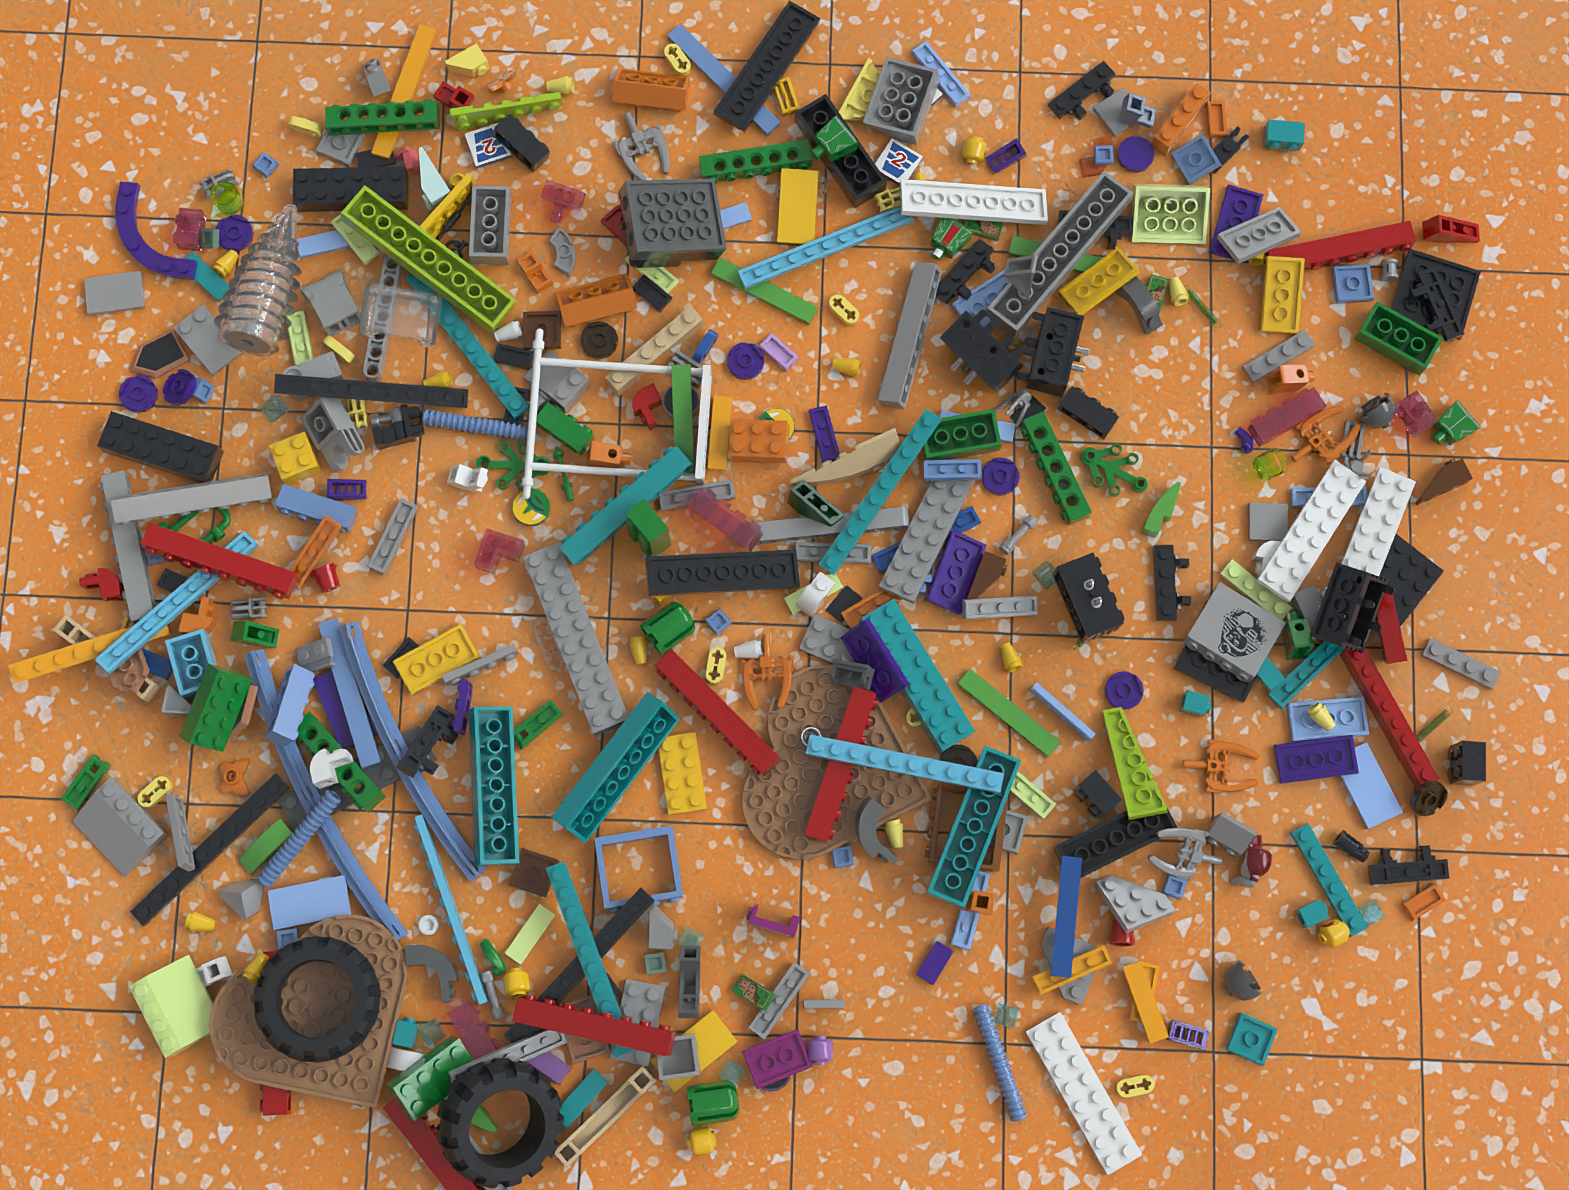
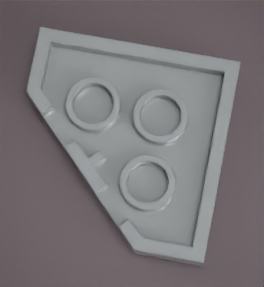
M1113 875L1096 881L1094 885L1125 933L1171 916L1176 911L1165 894Z
M1048 926L1041 943V948L1051 968L1055 929ZM1075 938L1073 958L1098 947ZM1095 971L1060 986L1059 989L1062 997L1082 1005Z

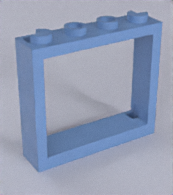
M673 826L594 838L605 910H609L610 913L618 912L629 899L610 902L602 847L668 836L676 891L650 895L655 899L652 904L660 905V901L668 900V903H674L684 897Z

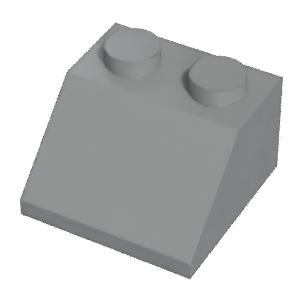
M1222 812L1214 816L1206 830L1209 836L1205 838H1207V842L1216 847L1219 845L1225 849V853L1235 857V855L1243 854L1257 832Z

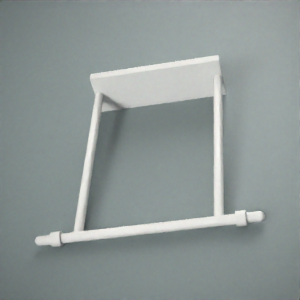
M537 329L532 348L534 349L525 471L522 478L523 498H530L531 487H533L532 470L635 477L640 472H647L648 470L533 463L541 365L672 374L671 366L541 358L542 350H544L543 330ZM703 365V368H691V375L702 376L695 473H685L678 480L696 481V484H704L712 382L711 365Z

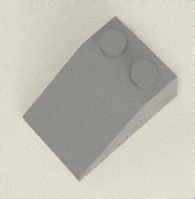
M204 305L173 327L213 376L243 353L241 349L232 346L224 339L223 334L226 331Z
M549 350L541 357L561 359ZM541 365L539 389L551 399V402L558 405L564 413L590 387L589 379L575 367ZM533 367L523 377L530 384H532Z

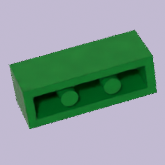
M547 402L536 417V426L581 457L590 446L591 441H594L593 431L586 425L583 427L577 423L578 420L569 414L567 416L562 413L563 410L558 405H551Z

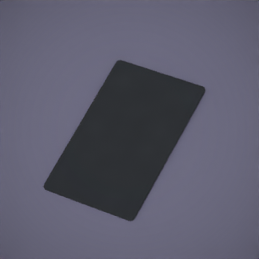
M1031 395L1032 398L1029 401L1031 405L1026 410L1022 421L1046 409L1033 395ZM1023 407L1018 408L1010 416V418L1015 423L1017 422Z
M846 585L827 607L826 611L842 623L844 619L841 612L860 602L862 597Z

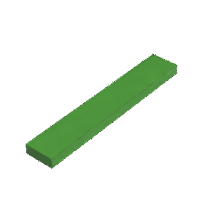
M1013 236L1008 255L1015 257L1033 255L1042 243ZM1086 254L1072 271L1083 273L1102 258Z
M719 257L711 272L712 276L810 325L818 310L817 306L767 281L745 290L737 274L742 268Z
M691 364L671 365L674 447H679L694 465L686 473H695Z
M971 669L958 682L957 685L1045 756L1049 757L1059 745L1060 741Z

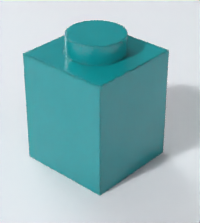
M1187 690L1183 694L1179 712L1198 717L1205 716L1211 709L1210 696Z
M1320 899L1294 910L1303 928H1308L1329 918L1327 914L1329 913L1328 908Z
M404 1017V1020L397 1021L392 1044L415 1048L420 1024L415 1023L416 1019Z

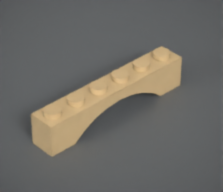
M690 306L622 363L652 365L670 349L689 339L703 327V319ZM613 370L605 376L606 384L619 397L633 386L644 372Z
M67 615L53 629L72 645L96 638V636ZM146 677L136 695L150 703L161 687Z
M642 1066L584 1124L563 1142L554 1154L566 1167H569L657 1081L656 1078Z

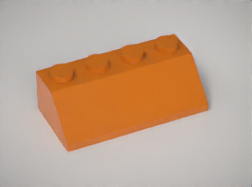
M618 68L613 80L612 102H617L619 105L635 104L637 107L651 106L659 110L668 108L675 112L685 111L690 77Z
M627 273L555 292L565 327H574L586 321L593 322L601 317H612L620 312H631L637 308L633 288Z

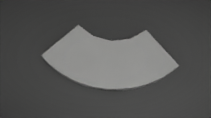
M558 226L549 239V244L556 251L554 268L570 277L576 262L575 248L569 235Z

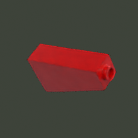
M1384 593L1375 617L1376 623L1382 626L1378 634L1384 662L1392 664L1408 661L1393 595Z

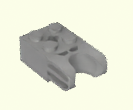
M322 397L301 417L317 450L322 451L332 470L343 471L348 466L349 461L346 453L355 456L363 452L364 444L339 398Z

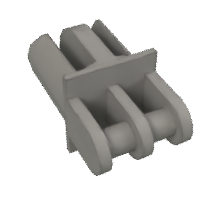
M231 168L214 176L209 174V177L199 182L200 186H203L202 190L207 194L206 198L208 200L219 195L222 197L221 193L239 185L234 174H232Z
M267 598L230 601V605L235 606L230 608L231 613H234V615H231V620L267 618V614H265L267 609L265 601H267Z

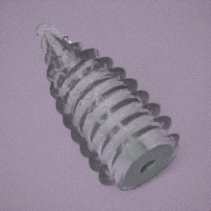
M287 204L283 207L275 223L267 228L268 233L260 234L257 242L248 247V254L242 256L240 260L241 265L234 271L235 277L229 281L228 286L230 290H227L223 295L225 302L219 305L218 310L220 314L214 318V325L219 331V338L230 347L241 352L256 356H270L279 352L280 349L277 346L279 341L288 339V334L283 329L291 327L292 322L287 316L293 315L295 309L290 303L298 301L297 295L292 290L300 288L299 281L293 276L302 274L301 269L294 264V262H299L302 259L295 251V247L300 246V244L296 241L298 211L294 205Z

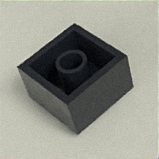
M1461 741L1451 745L1448 749L1450 767L1447 773L1450 784L1474 786L1485 782L1486 742Z
M1096 770L1073 789L1075 798L1080 803L1084 802L1088 807L1087 811L1089 814L1098 819L1107 814L1122 800Z

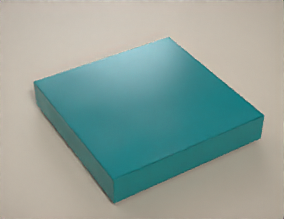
M1239 1013L1225 1050L1264 1066L1278 1029L1246 1014Z

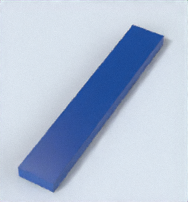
M973 506L959 512L951 530L963 533L981 524ZM901 541L871 556L880 574L887 571Z
M1062 856L1051 976L1071 978L1082 858Z

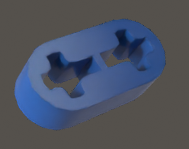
M710 329L697 347L692 359L701 364L715 344L719 334Z

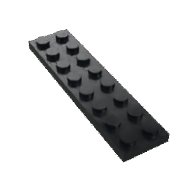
M789 0L713 111V115L745 133L819 24L820 18Z
M796 550L648 556L645 558L648 596L797 589L800 587Z

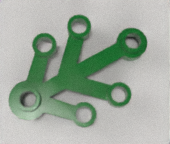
M502 441L499 443V450L512 461H491L488 456L482 455L477 458L476 466L481 468V464L487 462L488 466L484 469L488 471L490 469H512L496 482L500 490H505L508 488V483L525 470V462L511 449L507 441ZM522 441L518 444L517 448L521 454L526 455V450H520V447L522 445L527 446V442ZM506 444L508 445V448L506 450H502V445ZM535 453L533 455V463L550 464L547 458L537 457ZM532 470V478L537 475H546L549 471ZM522 478L516 480L515 485L518 490L523 491V487L518 486V483L522 482ZM501 481L506 482L505 486L503 487L499 486V483Z
M1115 443L1111 448L1099 451L1092 447L1082 451L1081 461L1089 466L1094 487L1099 488L1104 483V478L1098 472L1097 466L1104 469L1109 485V494L1112 497L1118 496L1121 492L1120 486L1116 484L1114 475L1132 484V490L1136 493H1143L1146 490L1148 482L1145 478H1136L1118 468L1128 464L1135 465L1139 460L1136 453H1130L1127 457L1107 462L1102 458L1109 455H1120L1122 452L1120 444ZM1117 447L1119 452H1114L1113 448ZM1087 454H1092L1094 458L1089 459ZM1129 457H1135L1136 461H1130ZM1095 479H1100L1101 484H1097ZM1138 481L1143 482L1142 487L1137 485ZM1112 488H1116L1118 493H1113Z

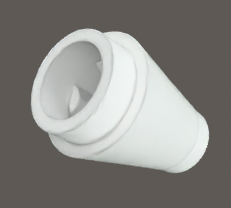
M511 321L497 331H494L497 342L520 338L523 335V330L519 321Z
M755 639L735 646V657L759 658V656H763L762 642Z

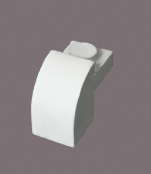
M461 464L453 465L450 469L447 484L463 490L482 492L483 486L487 483L488 477L486 475L488 470L482 467L471 469Z
M1281 541L1266 542L1254 552L1252 560L1259 561L1255 566L1257 578Z
M819 572L812 583L804 590L796 606L812 617L836 583L822 572Z
M325 748L316 753L310 764L313 784L321 789L338 783L335 768L353 762L352 754L346 749H337L331 754Z
M226 956L216 958L197 968L205 987L233 976Z
M391 1047L387 1067L404 1071L426 1054Z

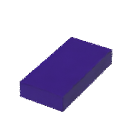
M936 941L916 975L934 985L954 951Z

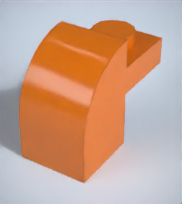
M202 596L198 615L182 613L179 632L183 635L200 629H204L208 633L212 632L217 624V620L211 617L215 612L214 601L209 597Z
M974 890V892L971 891L964 909L955 906L954 909L982 915H992L996 895Z

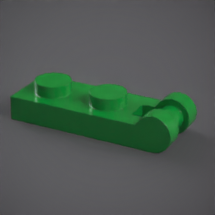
M551 699L514 729V739L518 742V747L521 750L526 748L534 739L563 716V713ZM524 730L529 734L526 738L521 735Z
M96 754L92 755L61 797V800L79 811L102 777L110 770L111 764L101 761L100 757ZM94 766L99 768L96 773L91 771Z

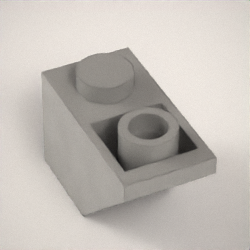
M380 59L366 61L362 66L373 96L391 91Z

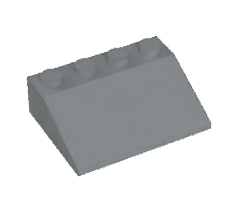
M886 57L863 124L899 141L917 145L940 81L938 70Z
M112 777L95 791L72 820L124 877L169 836L167 831L144 807L139 805L138 801L117 779Z

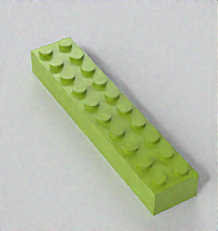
M364 185L341 212L342 222L489 333L493 334L515 307L516 299Z

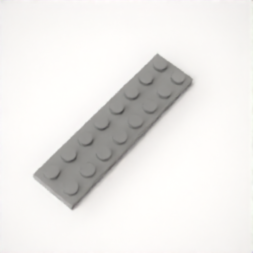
M975 480L931 482L879 585V589L914 604Z

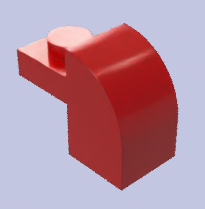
M443 81L433 95V98L447 106L450 111L452 108L471 106L475 95L461 86L455 89Z
M654 383L637 391L633 397L632 408L634 416L640 415L644 426L647 425L649 430L656 428V422L650 410L662 405V400Z
M98 568V576L97 574H87L85 577L79 578L80 586L84 589L100 588V598L106 602L123 599L122 591H124V585L121 584L119 576L109 569Z

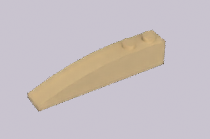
M893 428L856 445V449L851 453H846L845 451L839 454V457L834 462L828 460L822 463L817 471L813 468L791 480V487L793 488L802 480H805L812 487L851 480L870 472L877 473L883 470V466L889 463L901 445L896 429Z

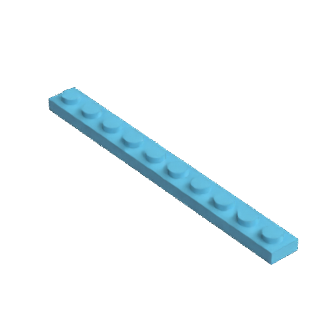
M901 206L741 269L737 274L746 290L913 223L914 218L911 215H901Z
M243 531L225 549L248 556L258 547V544ZM198 570L95 659L96 662L110 675L219 581L220 578L215 574L210 573V575H207Z
M810 735L806 755L998 794L1001 792L1004 773L815 735Z
M423 815L414 817L416 822L413 825L416 833L421 835L422 841H420V846L423 853L427 852L429 859L426 860L429 871L433 870L435 878L432 880L436 890H440L441 897H439L442 908L446 907L448 913L445 916L449 927H453L455 933L452 934L454 944L460 947L461 953H458L462 965H466V979L468 983L473 985L474 990L471 991L475 1003L479 1002V1005L489 1003L427 821Z

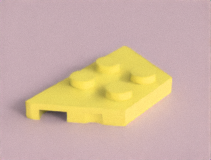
M870 58L866 61L839 110L844 120H864L881 72L876 69Z

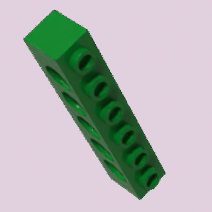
M424 100L423 102L405 101L404 103L387 102L386 104L369 103L368 105L350 104L349 106L332 105L331 107H325V128L329 136L440 129L439 107L437 102L433 100Z
M806 139L699 156L702 179L715 178L716 184L718 181L731 182L737 178L750 179L757 175L769 176L772 173H781L782 168L806 170L812 167V156L809 140ZM793 155L797 158L794 160H790L788 157ZM776 158V159H778L779 161L776 162V163H773V162L770 161V159ZM758 161L760 164L753 165L752 162ZM735 164H741L742 167H741V168H735L734 165H735ZM717 167H723V168H724V170H722V171H717V170H715V169H716Z
M1044 411L1024 419L1021 424L1022 427H1020L1021 433L1029 441V450L1037 458V467L1045 475V484L1048 488H1051L1055 504L1060 506V515L1063 521H1067L1068 525L1088 518L1092 511ZM1034 433H1041L1043 435V438L1037 439L1034 436ZM1048 449L1051 452V455H1044L1042 453V450ZM1050 466L1058 467L1059 472H1052ZM1058 483H1065L1067 489H1060ZM1066 500H1073L1075 506H1068Z
M310 711L304 715L303 721L297 729L299 732L297 740L308 745L305 749L312 756H315L316 753L329 746L327 751L331 754L337 749H344ZM317 733L316 737L311 740V736ZM354 760L349 764L335 768L337 780L343 785L341 790L348 797L352 795L355 799L353 803L360 811L364 809L369 813L386 798L384 793ZM352 773V777L346 780L347 775ZM364 786L363 792L358 794V790Z

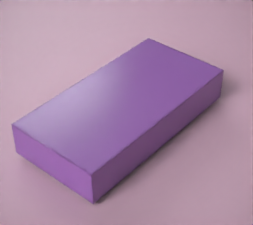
M549 1051L527 1060L529 1064L558 1084H561L572 1068Z

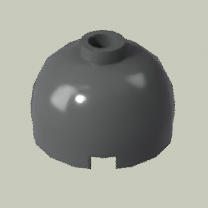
M1384 393L1385 397L1382 398L1379 395L1372 398L1361 407L1364 409L1361 413L1357 412V417L1365 426L1373 429L1380 427L1384 429L1392 424L1391 420L1396 414V404L1389 393Z
M1238 960L1226 970L1224 979L1227 985L1224 988L1229 996L1234 995L1242 1001L1252 1000L1262 994L1259 991L1261 988L1251 971L1244 970L1245 964Z

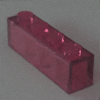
M1314 387L1309 390L1307 388L1297 393L1298 396L1292 399L1289 397L1281 403L1282 406L1279 408L1274 406L1266 411L1267 415L1262 418L1259 415L1250 421L1251 424L1247 430L1259 447L1326 407V404Z
M700 487L687 506L741 547L751 552L763 536V533L760 531L761 526L753 520L749 523L745 520L746 516L739 510L734 512L730 509L731 505L724 499L719 501L715 498L716 494L708 488L705 491Z
M467 1001L447 1014L473 1060H476L498 1050L501 1046L495 1037L492 1039L489 1031L491 1029L486 1020L482 1021L478 1015L481 1011L477 1004Z

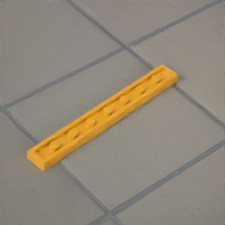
M419 24L390 102L404 103L405 101H412L435 40L437 29ZM400 132L378 133L371 154L389 160Z

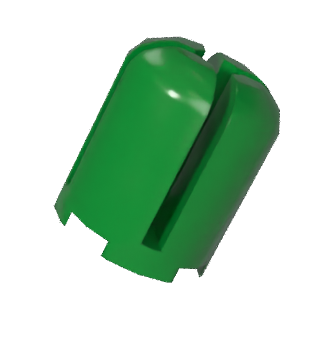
M670 602L640 625L645 636L649 638L653 647L660 655L667 653L695 631V622L690 613L678 602Z
M723 1080L687 1087L692 1125L701 1126L729 1122L737 1118L739 1114V1100L737 1088L733 1082Z

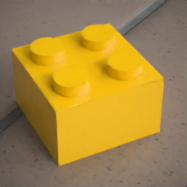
M306 432L269 445L280 477L286 485L322 472Z

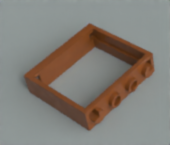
M938 783L937 788H933L932 799H935V807H931L930 819H933L932 827H928L927 838L931 839L930 846H926L925 857L928 858V863L938 864L940 858L935 857L943 792L965 795L967 787ZM1008 797L995 828L991 864L982 863L979 870L1000 871Z

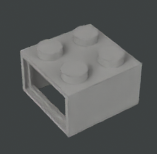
M696 1034L675 1036L671 1056L657 1055L659 1080L701 1075Z

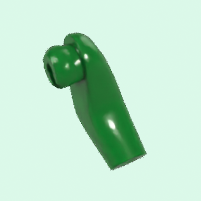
M484 939L480 943L486 958L494 965L492 968L493 974L500 976L501 973L506 972L505 963L489 939Z

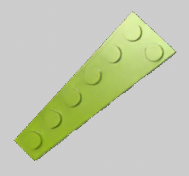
M560 92L522 97L517 102L503 100L499 105H491V102L484 103L481 108L473 109V105L452 108L450 113L456 131H466L475 126L483 127L488 123H499L509 114L514 118H521L526 114H538L548 109L556 110L563 106Z
M1122 707L1103 710L1102 714L1128 819L1167 813V806L1155 784L1154 777L1146 764L1145 757L1141 753Z

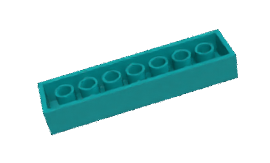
M670 446L663 452L664 457L662 459H655L648 465L650 469L647 472H640L635 476V482L632 485H625L619 491L621 494L617 498L611 497L605 503L606 507L602 511L596 510L590 516L591 520L588 523H581L575 529L577 532L573 536L568 535L561 541L562 545L559 548L574 565H580L627 524L625 522L627 520L625 513L643 498L650 504L694 466L679 447L675 446L673 448Z
M895 599L862 617L858 621L859 624L868 618L870 619L910 685L902 689L901 693L915 712L917 719L921 722L922 727L938 753L943 752L974 733L973 726Z
M647 692L551 818L586 844L679 722L680 718L663 701Z
M513 706L473 707L469 710L475 867L516 865L519 863Z
M988 746L983 747L975 768L1004 773L1001 792L998 794L967 787L926 895L960 909L965 908L1022 760Z

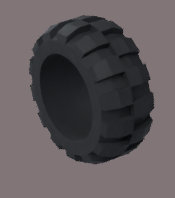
M319 936L302 938L279 949L266 962L259 973L260 977L257 985L254 987L253 995L255 1005L254 1016L258 1028L261 1029L266 1037V1041L272 1047L289 1058L301 1062L318 1063L342 1057L357 1048L368 1037L369 1032L376 1023L380 1011V983L369 960L357 948L345 941ZM313 961H329L341 967L350 977L355 990V1005L349 1020L339 1031L324 1038H310L299 1034L290 1027L281 1010V992L286 980L297 968Z
M493 1058L491 1063L484 1064L481 1061L467 1069L469 1074L464 1078L460 1079L457 1076L447 1088L451 1092L447 1100H441L437 1116L440 1118V1124L436 1127L437 1139L443 1148V1155L447 1161L468 1181L472 1180L482 1187L494 1189L498 1187V1184H502L507 1188L521 1184L522 1177L527 1174L531 1178L544 1168L541 1165L542 1161L547 1156L553 1157L559 1145L555 1141L556 1136L563 1132L564 1116L560 1114L562 1102L557 1090L551 1086L550 1080L533 1066L523 1061L515 1062L509 1058ZM517 1090L524 1092L530 1105V1119L521 1139L510 1149L498 1154L487 1155L473 1151L469 1132L472 1118L478 1107L487 1098L501 1091Z

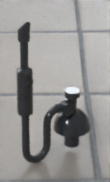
M472 191L460 209L456 210L443 226V231L436 238L438 241H440L445 233L450 231L461 217V212L472 201ZM450 240L444 245L448 248L450 244H453L458 249L452 248L450 250L463 259L461 252L469 244L462 240V244L458 240Z

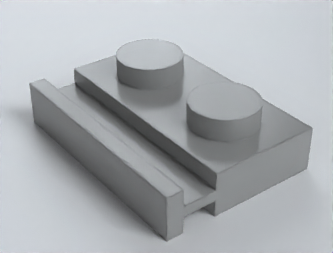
M323 638L296 648L298 664L304 669L315 673L335 666L332 658L334 654L331 638Z

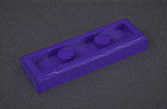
M827 405L810 409L808 412L822 463L828 460L834 462L839 457L840 452Z

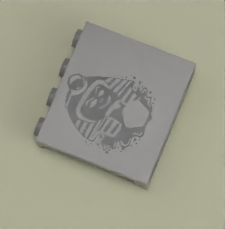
M1219 582L1190 632L1183 640V643L1189 649L1201 653L1205 659L1219 664L1223 670L1232 672L1239 680L1249 683L1256 676L1286 622Z

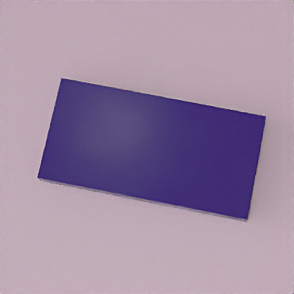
M1227 185L1208 253L1234 260L1217 239L1218 234L1257 217L1264 194Z
M951 530L925 601L961 615L963 610L962 600L968 597L986 544Z
M869 618L840 637L856 663L866 664L875 670L871 688L881 703L910 685Z
M330 671L314 678V684L338 743L344 749L354 746L333 672ZM362 697L371 730L375 737L378 733Z
M1353 735L1274 745L1280 784L1359 774Z

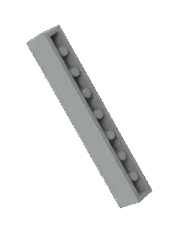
M916 262L911 271V281L906 289L907 296L905 303L902 304L901 318L897 322V333L892 341L893 347L891 354L888 356L887 369L883 374L882 388L878 392V400L884 407L906 408L942 274L937 264Z
M123 470L102 475L100 489L106 498L103 503L105 510L109 513L107 523L109 529H112L113 532L111 542L117 551L115 561L120 566L121 572L118 573L121 584L124 585L125 591H122L123 599L128 604L126 615L129 621L131 620V622L136 624L156 607L146 555L140 544L142 536L138 520H132V523L120 525V522L115 523L111 498L133 494L129 475Z
M268 472L115 496L110 501L115 523L120 522V525L132 523V520L140 519V522L152 520V517L156 516L163 519L169 518L171 514L175 513L188 515L194 510L207 512L212 507L225 509L229 508L231 504L244 506L248 505L250 501L256 500L257 503L269 501L268 498H272Z

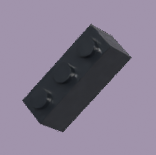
M509 114L494 127L493 136L532 173L548 160L550 150L543 142L541 143L532 131L527 130L518 118H514Z
M1071 386L1057 408L1104 440L1119 418L1113 409L1105 408L1099 400L1088 397L1082 389Z

